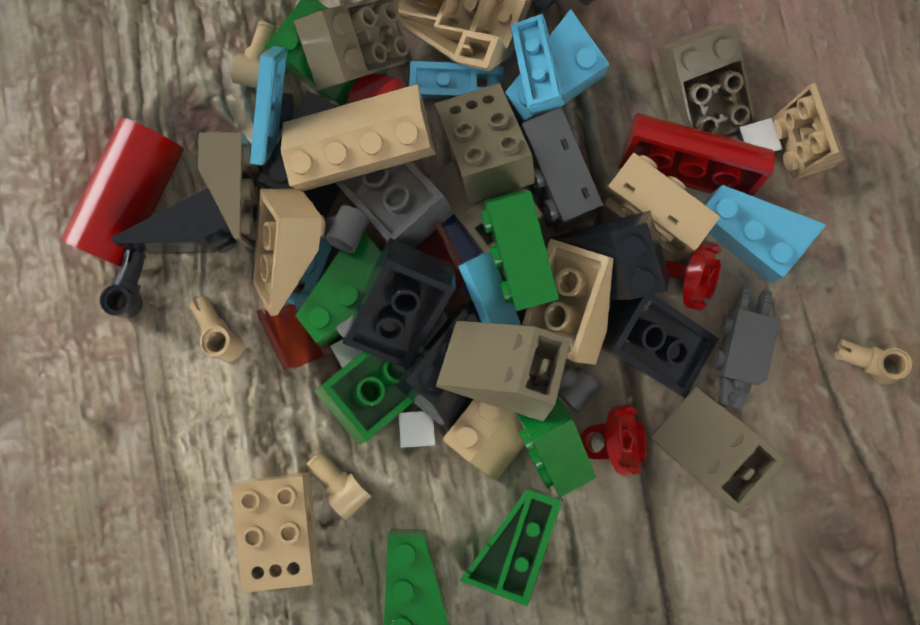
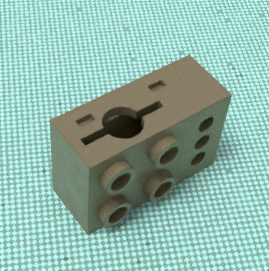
M500 83L435 103L442 135L469 204L536 183L532 153Z

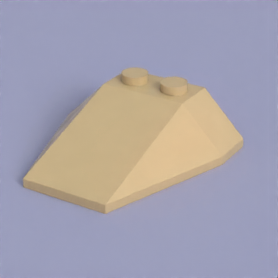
M394 0L402 28L457 64L485 71H491L511 56L515 45L510 25L525 20L532 0H444L440 8H435L414 0Z

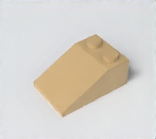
M260 189L252 283L270 316H277L319 251L320 237H323L325 234L324 217L320 215L313 202L308 199L305 193L297 189Z
M550 239L546 251L559 300L527 308L522 326H534L571 338L566 359L573 362L596 365L607 332L613 258Z

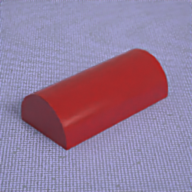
M636 113L624 144L618 169H621L630 156L635 153L639 157L644 155L653 160L658 167V171L666 177L672 176L677 178L687 188L712 194L724 185L754 196L773 173L775 153L773 149Z
M120 117L60 240L105 261L121 266L123 252L126 248L114 244L111 237L152 217L184 148L148 127Z

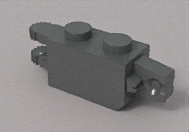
M742 284L738 291L734 310L729 311V314L725 315L722 320L720 335H723L721 349L718 348L713 358V368L716 369L715 377L720 378L718 404L743 409L751 386L759 385L767 380L780 318L769 316L773 297L772 291L763 289L758 297L756 311L751 312L747 311L751 298V286Z

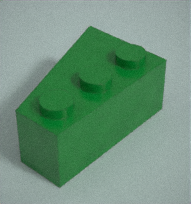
M521 189L482 200L485 211L480 212L486 233L492 232L495 243L494 247H490L496 269L502 267L505 281L500 282L505 304L512 302L514 309L520 311L559 300L531 191Z
M364 232L354 253L339 251L295 315L314 341L324 348L340 336L335 327L354 315L374 266L382 253L366 232Z
M558 395L555 406L543 422L515 413L523 428L518 433L547 489L553 486L560 498L596 478L574 421Z
M533 487L528 488L459 581L528 606L563 498Z
M391 528L388 534L384 625H451L426 530Z

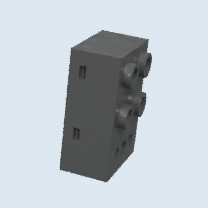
M562 107L522 123L521 131L533 158L536 183L531 184L530 187L535 196H541L545 206L541 208V212L547 226H553L555 232L559 233L593 219L603 206V203Z
M412 162L335 182L351 202L369 217L370 223L387 242L389 238L416 248L455 213L445 196Z

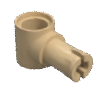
M263 21L258 22L250 47L246 48L244 54L238 53L234 58L231 69L233 83L257 89L260 55L267 51L265 46L277 32V28L274 25Z
M208 296L197 298L196 301L199 305L196 302H191L189 309L194 314L201 328L200 346L202 351L208 356L225 362L236 360L243 351L244 343L242 338L229 329L225 320L219 318ZM225 337L226 344L221 351H219V343Z
M841 339L836 348L838 352L836 351L834 354L835 360H841L864 368L865 373L871 374L873 379L881 384L895 383L906 377L912 370L911 357L907 352L898 348L883 350L873 347L870 349ZM884 359H890L896 364V374L886 371L883 365Z
M323 451L317 453L307 463L311 470L327 486L325 489L328 493L326 500L343 519L347 520L372 497L373 494L357 475L354 473L348 474L346 471L342 472Z

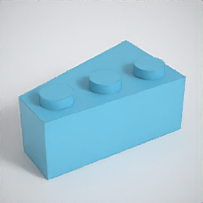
M570 9L549 36L564 103H567L602 80L610 65ZM521 74L505 92L520 129L522 123L559 108L555 107L530 115Z
M724 185L714 191L703 203L720 216L708 234L769 283L784 278L826 226V224Z

